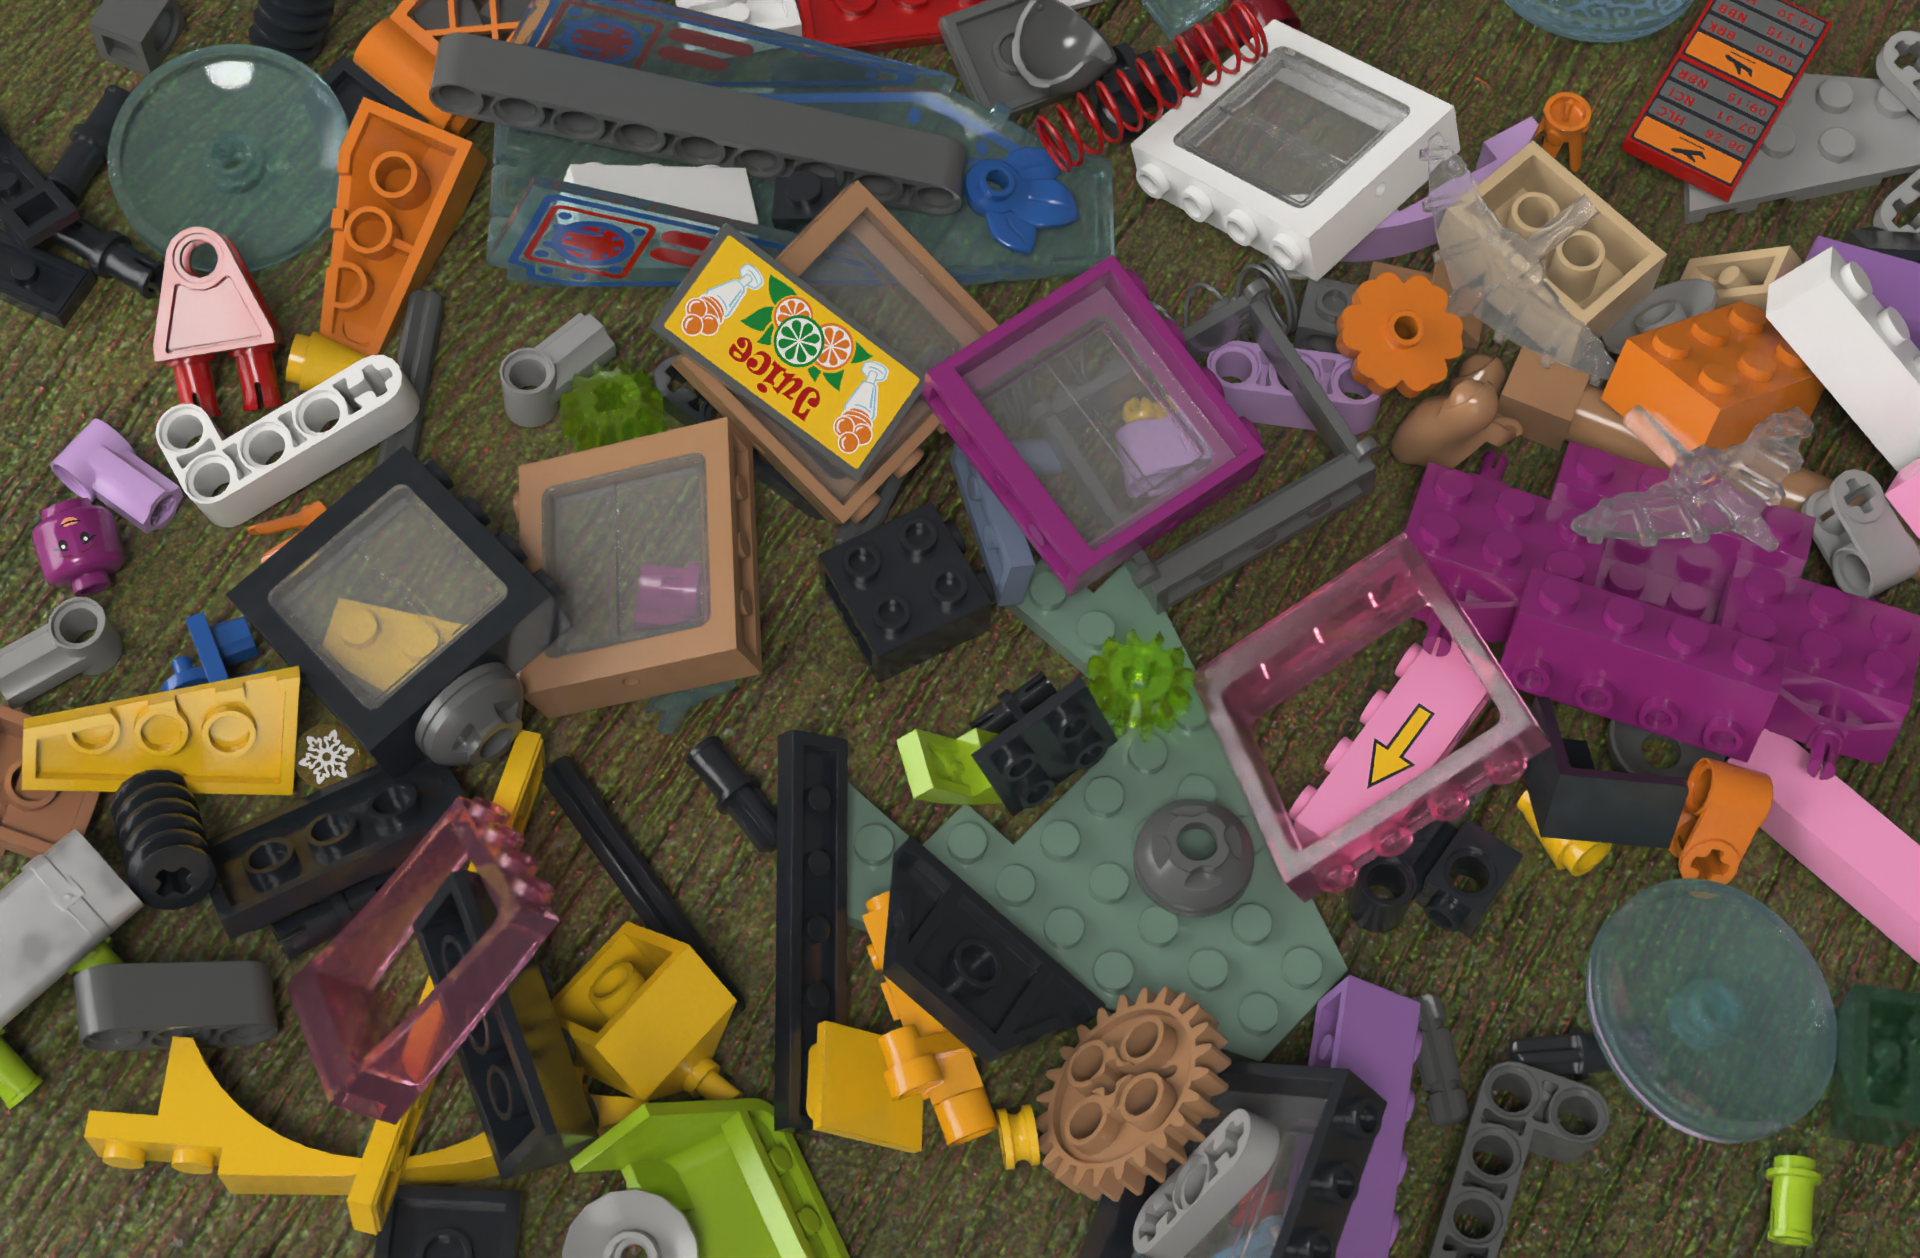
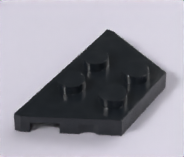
M910 835L893 853L882 974L986 1064L1076 1028L1080 1024L1088 1023L1097 1016V1010L1100 1007L1104 1008L1106 1006L1104 1002L913 836Z

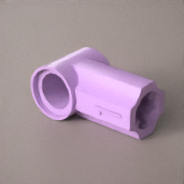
M96 418L50 463L55 475L76 495L81 498L91 499V502L96 498L146 534L153 530H162L175 517L177 507L184 497L180 486L137 457L130 444L115 429Z

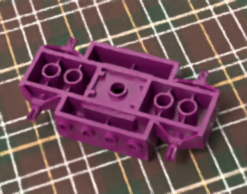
M1571 441L1568 443L1549 499L1520 489L1511 488L1502 482L1505 470L1508 467V459L1501 452L1495 468L1491 466L1496 451L1484 453L1478 474H1467L1460 470L1428 462L1382 603L1395 612L1427 622L1426 626L1429 628L1423 640V648L1428 654H1432L1436 639L1439 637L1441 640L1436 656L1447 655L1451 649L1453 636H1457L1458 633L1489 642H1505L1494 682L1537 696L1550 697V700L1746 763L1749 761L1763 728L1805 743V747L1811 749L1806 770L1810 776L1815 778L1822 764L1820 780H1827L1835 775L1836 761L1839 754L1867 763H1883L1911 705L1920 653V615L1882 604L1872 597L1869 599L1843 592L1841 589L1824 586L1800 578L1809 555L1816 522L1815 517Z

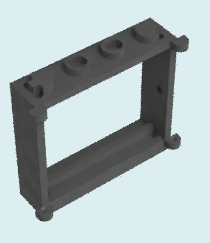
M1264 278L1251 282L1239 298L1234 296L1229 300L1228 297L1217 301L1207 310L1205 316L1186 328L1178 326L1185 338L1186 350L1197 361L1250 331L1335 458L1151 563L1143 550L1124 561L1123 563L1132 575V580L1138 590L1141 589L1157 615L1372 492L1374 488L1376 466L1370 459V456L1379 452L1380 446L1372 436L1360 442L1356 439L1261 300L1262 297L1271 293V288ZM1128 356L1119 357L1108 363L1099 372L1098 378L1078 389L1075 387L1062 389L1053 395L1054 398L1050 402L1042 401L1034 405L1027 412V418L1033 427L1040 424L1042 438L1050 447L1055 458L1106 536L1125 524V521L1068 433L1154 385L1134 357L1130 359Z

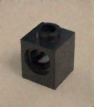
M1467 819L1425 878L1415 903L1423 907L1426 916L1440 928L1449 932L1460 931L1471 939L1513 879L1523 855ZM1457 875L1470 877L1478 884L1481 891L1476 893L1463 892L1452 883L1451 877Z

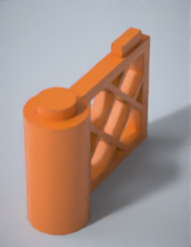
M403 0L389 17L381 20L365 35L354 53L353 61L354 64L427 119L430 125L463 137L475 127L479 120L444 112L435 107L429 99V89L439 43L436 39H441L447 34L459 32L474 35L492 34V39L502 40V33L513 32L506 42L524 45L548 0H537L538 3L523 21L501 23L499 0H489L491 24L460 27L458 0H448L450 28L424 30L411 19L412 15L425 0ZM550 13L545 25L543 26L538 38L536 39L534 43L535 46L537 45L546 26L548 25L553 15L552 13Z

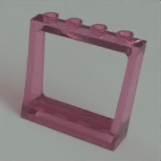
M1405 531L1189 675L1227 753L1285 885L1304 903L1323 891L1334 893L1345 890L1356 880L1357 869L1379 855L1393 857L1403 853L1412 844V834L1435 819L1449 821L1458 818L1467 810L1471 796L1492 783L1505 785L1516 781L1524 774L1527 767L1526 761L1551 746L1550 741L1436 566ZM1431 606L1500 712L1498 723L1487 732L1303 849L1252 729L1255 720L1423 608Z
M458 796L360 913L318 955L291 978L287 990L329 1105L396 1125L560 922L550 905L555 889L545 881L535 877L540 864L532 856L520 851L525 838L516 830L506 826L511 814L502 806L480 797L469 800ZM468 857H470L498 909V917L492 927L456 967L394 1031L390 1032L374 994L376 983L414 932L413 922L449 874L459 871Z

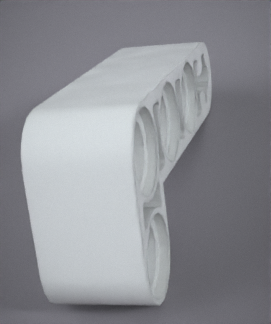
M371 355L359 360L228 438L206 412L194 404H179L166 411L157 423L156 438L180 485L189 498L213 524L220 527H235L405 428L415 419L419 411L420 400L417 391L400 366L392 358L384 355ZM358 406L361 408L357 412L353 411ZM339 419L333 428L320 432L327 422ZM202 435L194 446L185 449L194 437ZM284 451L276 462L266 465L268 459L274 453ZM229 482L225 491L220 495L211 497L216 488Z

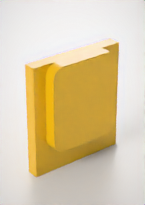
M829 1021L819 1023L817 1026V1043L810 1047L808 1057L806 1110L809 1117L813 1120V1130L913 1154L922 1151L923 1098L921 1094L898 1101L892 1100L883 1076L888 1067L878 1042V1038L882 1035Z

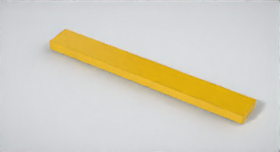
M522 730L516 736L468 867L469 871L503 880L508 879L543 781L542 771L546 767L544 739H542L541 734ZM430 974L347 1198L353 1229L373 1235H378L379 1231L382 1232L451 1039V1034Z

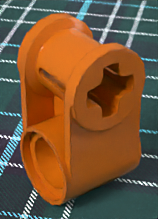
M1701 758L1696 762L1686 783L1689 793L1668 850L1673 856L1679 858V872L1688 886L1700 891H1711L1723 887L1736 875L1739 864L1757 829L1762 826L1768 816L1773 799V783L1767 773L1711 758Z

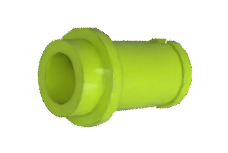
M1779 1155L1774 1157L1773 1168L1766 1170V1179L1772 1182L1770 1226L1767 1232L1768 1241L1797 1247L1813 1244L1814 1188L1822 1184V1175L1815 1172V1160L1797 1155Z

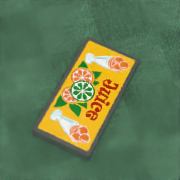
M728 223L721 226L648 328L852 481H859L918 398L922 392L926 375L916 365Z

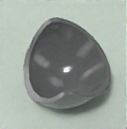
M1030 0L1019 18L1014 39L1012 40V57L1018 71L1034 89L1054 96L1083 90L1102 77L1117 61L1113 48L1104 36L1084 17L1059 0Z

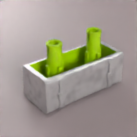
M76 829L67 833L44 854H39L21 868L22 872L0 890V1098L5 1102L4 1105L9 1110L29 1095L43 1079L27 1066L23 1059L1 1036L6 1031L3 1027L66 972L71 975L75 971L78 973L93 966L125 964L107 944L112 940L109 935L144 906L134 892Z

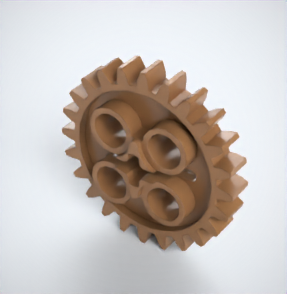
M1147 987L1142 988L1136 1003L1123 994L1119 997L1116 1013L1110 1014L1103 1007H1100L1097 1010V1026L1090 1030L1080 1024L1077 1027V1034L1080 1039L1075 1048L1069 1046H1062L1059 1052L1066 1060L1063 1067L1047 1070L1045 1076L1055 1083L1053 1089L1037 1096L1036 1101L1048 1109V1111L1035 1119L1036 1128L1044 1133L1038 1139L1040 1152L1046 1155L1042 1162L1043 1166L1054 1173L1056 1179L1075 1193L1079 1194L1082 1192L1093 1201H1097L1102 1194L1114 1202L1119 1201L1125 1187L1139 1196L1143 1192L1147 1175L1163 1183L1166 1180V1163L1169 1160L1174 1159L1182 1165L1187 1162V1155L1183 1146L1188 1140L1203 1142L1206 1139L1204 1132L1198 1127L1202 1119L1218 1117L1220 1111L1210 1104L1212 1096L1228 1090L1229 1085L1216 1074L1231 1065V1059L1220 1051L1228 1042V1038L1216 1029L1220 1022L1186 993L1182 992L1178 996L1168 987H1163L1158 995Z

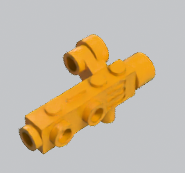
M890 891L869 899L865 903L868 913L862 915L872 944L866 947L875 971L880 969L883 971ZM884 975L886 981L880 983L893 1020L900 1019L903 1027L890 1031L878 1038L888 1067L883 1076L892 1100L898 1101L921 1094L923 1101L930 1098L948 1147L972 1141L999 1128L973 1059L977 1055Z

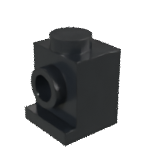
M805 170L795 172L789 177H776L772 222L778 244L788 246L798 236L796 235L797 225H808L840 193L836 177H821ZM844 232L822 253L842 257Z

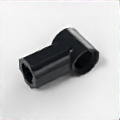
M1412 801L1375 854L1362 863L1348 898V911L1353 921L1361 928L1372 933H1385L1394 930L1402 923L1408 907L1420 892L1425 878L1459 831L1450 821L1448 814L1430 803L1419 804ZM1369 887H1385L1394 894L1396 899L1383 900L1378 898L1370 891Z

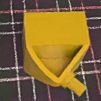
M626 921L552 999L551 1003L560 1028H565L573 1040L576 1052L575 1065L583 1067L584 1074L643 1102L683 1091L689 1093L693 1098L702 1095L707 1100L741 1099L742 1093L719 1074L720 1065L712 1060L737 1000L689 944Z

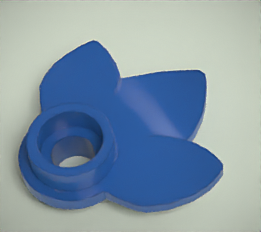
M1017 148L1007 155L1003 161L996 159L979 161L969 169L964 179L963 189L967 203L976 214L986 218L990 235L1003 247L1023 255L1031 253L1035 244L1036 229L1065 227L1076 223L1080 216L1072 193L1061 182L1055 180L1061 169L1055 164L1048 152L1042 148ZM986 181L998 184L1003 191L993 190Z

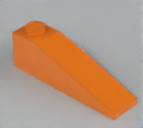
M363 97L338 153L337 173L339 174L336 208L332 209L331 229L333 230L330 266L326 269L319 334L366 356L383 355L405 317L409 295L414 290H420L462 218L488 161L473 142Z

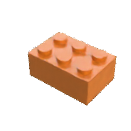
M1741 300L1627 338L1600 399L1690 470H1695L1804 429L1825 386L1766 318V313L1757 306Z

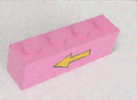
M1439 637L1436 639L1431 655L1416 642L1412 644L1395 670L1394 674L1400 680L1389 694L1382 689L1376 692L1359 720L1365 727L1354 741L1346 736L1340 740L1324 766V769L1330 772V774L1318 790L1310 784L1307 785L1289 811L1288 817L1295 822L1288 845L1352 888L1362 863L1375 854L1412 801L1416 802L1494 695L1498 685L1497 682H1494L1498 667L1454 638L1452 639L1450 652L1441 657L1436 656L1441 640Z

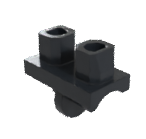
M1126 42L1112 47L1117 61L1099 78V81H1102L1107 86L1118 106L1121 117L1133 127L1138 125L1137 110L1120 88L1115 76L1116 69L1124 71L1128 76L1143 109L1146 110L1157 105V99L1146 87L1136 69V57L1143 59L1150 68L1158 84L1161 96L1171 104H1175L1178 101L1176 87L1167 78L1151 50L1136 55L1131 46ZM1178 51L1168 54L1178 73L1181 85L1191 92L1193 90L1189 81L1191 71L1185 65ZM1093 83L1089 87L1091 105L1097 115L1100 126H1105L1112 137L1116 139L1119 136L1117 121L1102 102L1096 89V83ZM1163 105L1162 116L1165 115L1171 108H1168L1165 105ZM1143 116V126L1139 132L1129 131L1124 127L1123 140L1119 143L1120 145L1138 138L1146 131L1148 120L1145 116Z

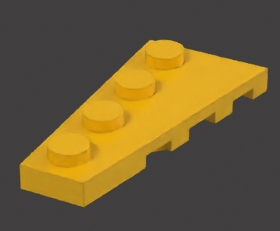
M299 666L24 718L22 790L116 792L124 781L137 773L148 770H169L182 775L188 790L195 794L293 795L300 687Z

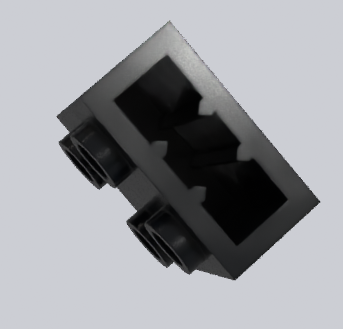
M932 502L819 554L820 584L877 683L883 682L990 631L991 605L996 603L992 585L981 569L972 571L963 555L966 553V547L959 529L951 519L943 521Z

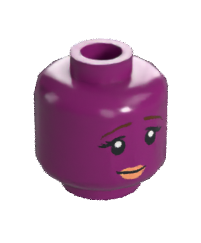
M88 498L66 500L54 504L41 512L42 521L32 531V542L46 582L56 588H72L76 597L92 595L109 588L112 585L110 576L123 567L126 559L125 550L112 513L102 506L92 505L91 499Z

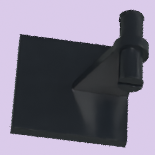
M1042 671L1014 692L1010 693L1008 689L996 696L1000 701L974 721L968 723L972 729L979 728L999 734L971 754V756L1013 817L1025 808H1032L1044 802L1052 794L1055 786L1077 770H1084L1098 763L1106 754L1107 749L1118 741L1090 690L1080 676L1057 692Z

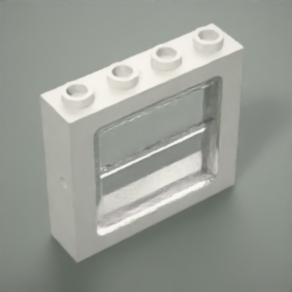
M1274 19L1263 28L1268 42V55L1265 58L1260 57L1255 64L1241 60L1240 71L1236 75H1230L1222 71L1221 81L1217 86H1209L1202 82V91L1197 98L1185 96L1178 109H1170L1131 143V148L1137 169V181L1148 195L1170 202L1183 209L1195 221H1205L1227 233L1238 244L1242 246L1249 245L1272 257L1284 269L1296 270L1317 282L1460 151L1455 107ZM1252 38V39L1250 40V42H1251V43L1254 45V47H1255V41H1254V38ZM1260 38L1261 53H1262V52H1263V45H1262V41H1261V38ZM1246 45L1240 48V52L1248 58L1255 56ZM1235 54L1222 65L1233 70L1236 67ZM1215 70L1206 79L1214 81L1217 78V71ZM1197 87L1194 88L1191 92L1194 93L1197 90Z

